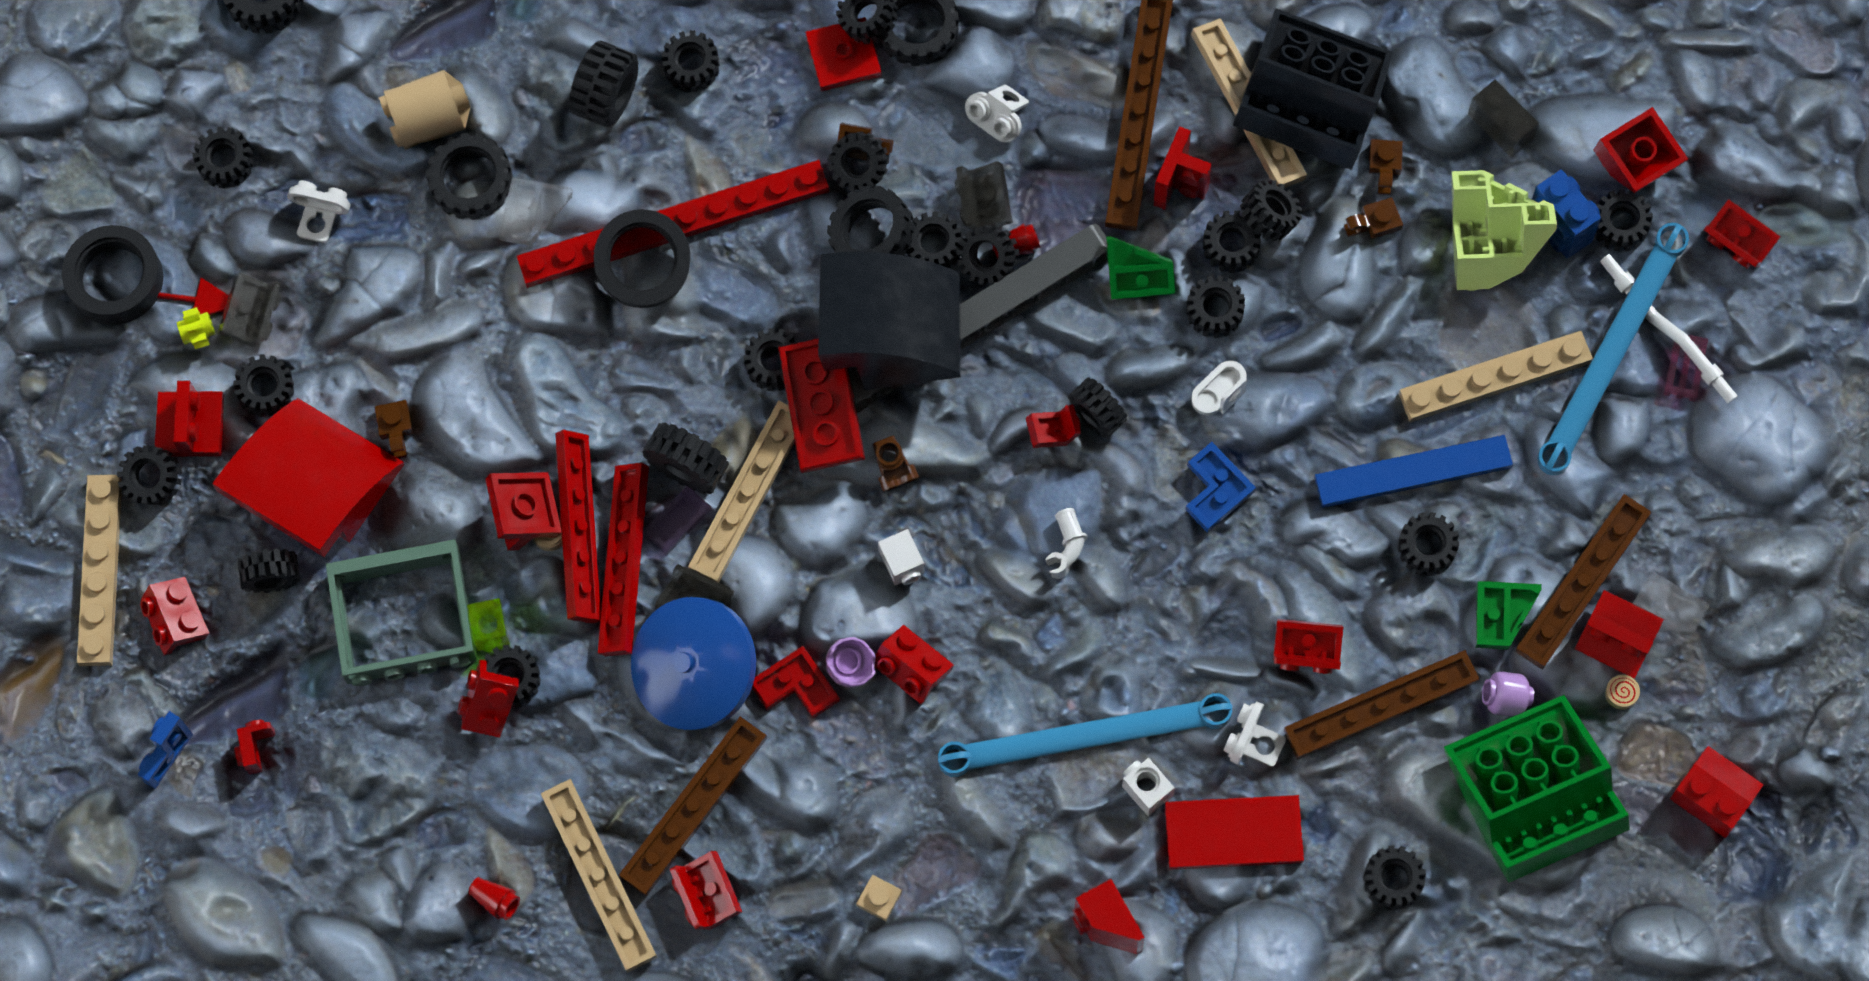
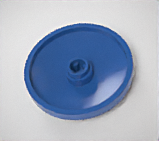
M679 598L658 608L640 628L631 654L632 681L643 706L660 722L683 730L709 729L731 718L746 701L753 686L756 673V652L747 626L732 609L718 601L707 598Z

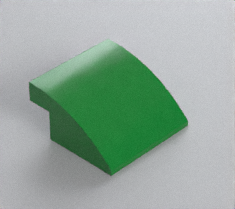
M1565 695L1444 746L1448 762L1468 808L1508 883L1630 830L1629 814L1613 791L1611 766Z

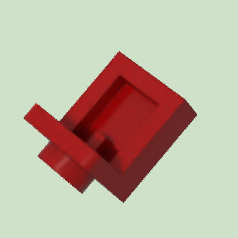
M1073 404L1066 405L1059 412L1031 413L1025 418L1033 448L1067 446L1081 433L1080 419L1076 415Z
M253 720L247 722L245 727L237 729L239 746L235 747L237 763L239 766L243 765L249 775L263 772L257 740L276 736L275 729L270 722Z

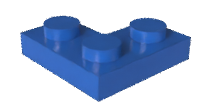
M1210 442L1188 461L1187 466L1207 488L1188 503L1185 510L1208 533L1256 491V487L1213 442Z
M170 711L165 717L159 718L154 724L150 739L156 745V749L153 753H148L139 765L140 771L137 774L144 783L156 789L193 736V733L182 719Z

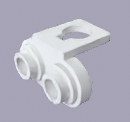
M1002 85L988 93L977 92L971 95L965 103V111L973 123L1001 142H1010L1019 136L1022 128L1021 121L1014 112L1026 107L1029 101L1008 85ZM1004 95H1008L1014 98L1016 102H1013L1011 100L1006 101L1005 99H1003Z
M299 181L298 185L290 187L287 195L292 202L305 206L297 235L299 238L327 243L336 215H344L349 212L351 204L346 198L347 193L338 188H329L328 192L316 191L317 186L313 183ZM317 213H322V219L325 221L324 229L318 233L310 232L307 229L308 222L316 218Z
M1225 361L1219 364L1193 390L1191 397L1193 408L1199 414L1206 416L1214 415L1219 411L1223 414L1245 393L1247 379L1244 367L1235 361Z
M1256 701L1255 704L1252 703L1250 706L1244 703L1237 722L1242 724L1243 731L1237 735L1231 733L1223 750L1229 753L1230 762L1238 765L1242 755H1245L1270 767L1275 766L1286 742V737L1257 725L1264 704ZM1252 738H1270L1275 745L1274 751L1269 755L1260 754L1256 750L1255 745L1250 743Z

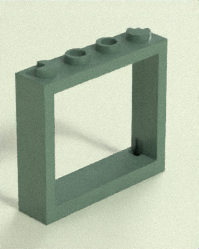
M455 539L326 563L341 671L347 684L365 686L371 684L374 679L385 677L386 680H397L403 678L405 673L417 671L419 674H429L437 671V667L450 665L452 668H460L469 665L470 661L477 660L461 554ZM451 563L464 646L355 667L343 583Z

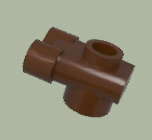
M894 435L872 444L881 477L878 480L883 492L890 491L919 478L915 465H909ZM885 451H893L896 455L895 459L891 462L885 461L883 458Z

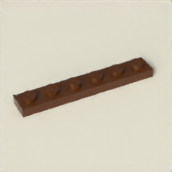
M1623 494L1517 646L1516 653L1540 669H1544L1649 518L1650 510Z
M1466 650L1290 724L1284 727V733L1297 760L1477 684L1480 679Z
M740 716L619 873V877L647 897L767 740V735Z

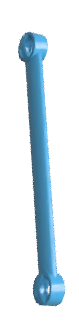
M1667 223L1658 230L1655 245L1549 441L1540 448L1537 463L1544 473L1552 476L1559 475L1568 468L1572 458L1571 453L1673 264L1688 245L1689 234L1682 225ZM1667 231H1673L1666 245L1663 246L1660 240L1661 235ZM1678 234L1681 235L1682 247L1677 250H1670ZM1549 448H1555L1546 465L1542 458L1543 453ZM1562 451L1565 454L1564 466L1553 468Z
M1212 693L1207 695L1202 701L975 743L963 744L958 741H951L941 747L938 753V765L945 775L960 777L971 769L1204 726L1211 729H1220L1225 727L1232 717V704L1225 695ZM1212 701L1221 702L1220 704L1206 706L1209 702ZM1228 710V716L1219 722H1213L1205 716L1214 711ZM952 749H958L961 751L945 754L947 751ZM967 759L966 764L958 770H950L943 765V763L950 760Z

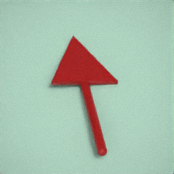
M203 278L200 279L196 297L160 292L157 296V299L195 303L194 308L197 307L200 314L208 312L209 315L243 305Z

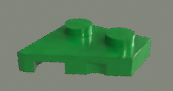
M1106 236L1111 299L1175 294L1172 259L1112 236Z
M1478 581L1476 585L1475 648L1509 650L1540 594L1542 584Z

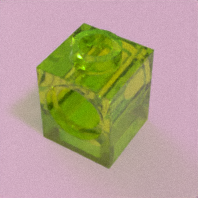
M500 598L467 605L473 640L478 651L484 650L486 653H492V649L498 647L499 650H502L503 645L510 644L504 607ZM488 622L498 624L492 633L481 632L482 627Z

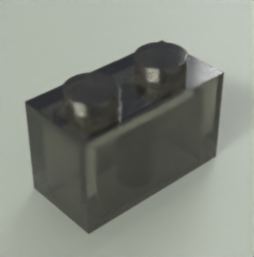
M1496 79L1471 100L1468 115L1510 157L1514 156L1534 139L1539 123Z

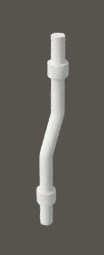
M1610 254L1606 255L1600 263L1615 280L1613 284L1618 290L1628 295L1635 279L1629 272L1625 273ZM1651 305L1645 318L1680 345L1702 372L1700 375L1708 386L1712 385L1727 404L1736 399L1738 395L1722 377L1724 373L1716 364L1712 365L1686 333L1659 314Z

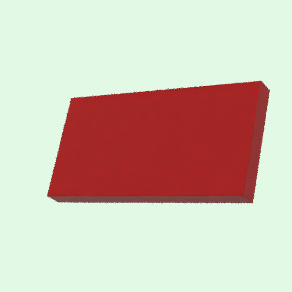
M819 338L778 347L798 463L802 474L865 460L849 368L824 371L818 356Z
M1299 795L1165 802L1169 870L1296 864L1304 862Z

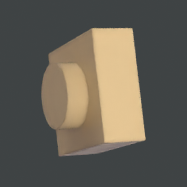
M872 874L856 905L887 922L902 894V890Z

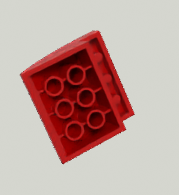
M297 398L269 418L243 444L212 484L218 493L325 557L338 537L350 543L402 469L404 462Z

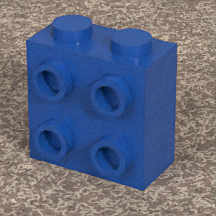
M1561 169L1536 186L1532 200L1538 203L1545 200L1554 205L1557 229L1548 240L1556 252H1562L1566 259H1568L1593 241L1601 216L1596 204L1591 200L1587 201L1580 192L1581 189L1578 182L1572 176H1567Z

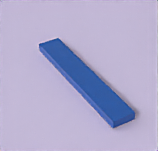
M1501 435L1315 474L1314 479L1321 507L1325 508L1507 470L1513 467V462L1506 437Z

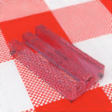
M1688 335L1695 344L1699 345L1700 351L1705 355L1708 339ZM1674 341L1663 395L1670 396L1672 394L1680 399L1686 397L1689 398V401L1695 402L1698 396L1702 372L1695 365L1691 390L1685 389L1691 359L1684 353L1678 387L1673 386L1680 345Z

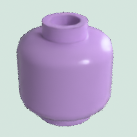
M1496 672L1490 679H1486L1483 684L1482 701L1484 705H1487L1492 714L1516 716L1525 712L1527 706H1531L1533 703L1534 689L1529 686L1528 679L1522 674Z

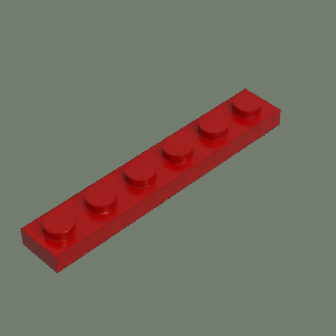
M561 430L555 433L567 620L594 624L601 621L589 435Z
M642 462L615 466L597 652L605 657L632 654L649 466Z

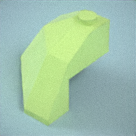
M1484 170L1452 171V223L1457 290L1468 291L1490 289L1525 270L1557 229L1555 208L1553 204L1545 200L1538 203L1528 198L1527 191L1511 183L1504 186L1494 181V175Z

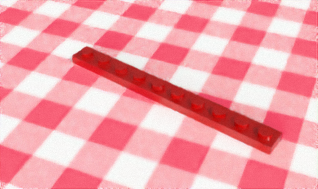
M816 160L656 212L672 219L687 238L828 193L829 186L820 161ZM603 228L517 255L516 257L526 287L530 288L595 267L594 249ZM638 228L630 230L615 242L611 251L610 262L668 244L669 242L660 233L651 229Z

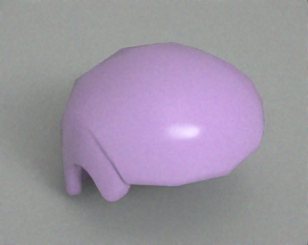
M855 637L839 639L827 652V673L835 683L844 687L862 686L876 673V656L863 640Z

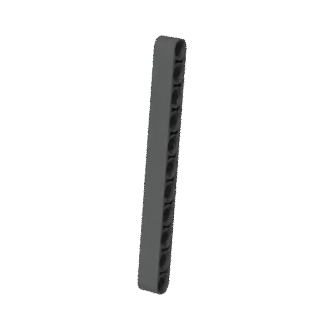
M1092 224L961 303V350L1107 261L1106 235L1099 225ZM857 367L849 371L857 413L901 387L893 386L865 390Z

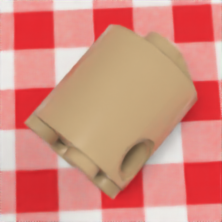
M445 70L415 79L393 89L384 90V96L379 97L384 114L387 118L391 116L393 118L395 126L390 127L394 142L398 148L403 146L405 150L420 143L433 141L465 130L471 108L463 84Z

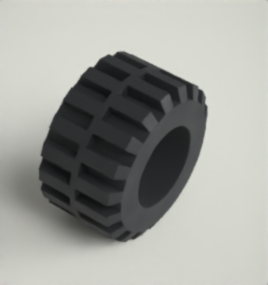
M601 40L595 42L584 55L574 76L569 97L570 112L603 127L610 128L621 117L632 96L638 76V56Z

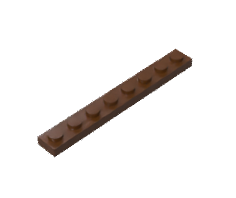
M1141 0L1105 227L1137 232L1173 0Z

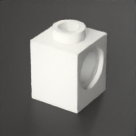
M908 529L878 542L879 553L895 586L903 583V585L914 583L921 578V574L925 573L924 562Z
M1149 758L1143 763L1139 761L1134 762L1123 773L1125 777L1123 778L1122 787L1147 816L1174 795L1175 787ZM1148 778L1155 783V787L1150 791H1143L1137 786V782L1140 779Z

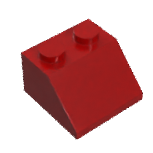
M1653 107L1602 137L1593 149L1609 175L1633 193H1636L1688 161V157Z
M1707 746L1677 787L1670 800L1726 838L1764 784Z
M1112 879L1075 898L1072 920L1081 935L1086 933L1092 942L1138 954L1143 951L1145 937Z

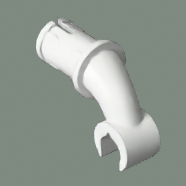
M1066 508L1055 514L1064 538L1062 545L1065 549L1062 553H1051L1045 559L1048 566L1054 563L1061 564L1058 569L1049 571L1052 578L1061 579L1069 573V567L1080 555L1084 542L1088 538L1086 533H1082L1074 508Z

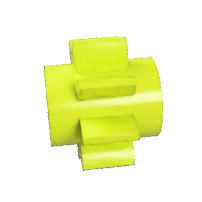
M197 307L183 311L184 320L178 321L177 327L184 345L192 343L195 350L210 345L208 337L215 335V330L209 313L200 314Z

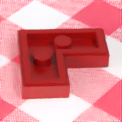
M801 646L757 675L752 686V690L766 710L771 709L795 693L812 719L840 702L839 696L804 646Z

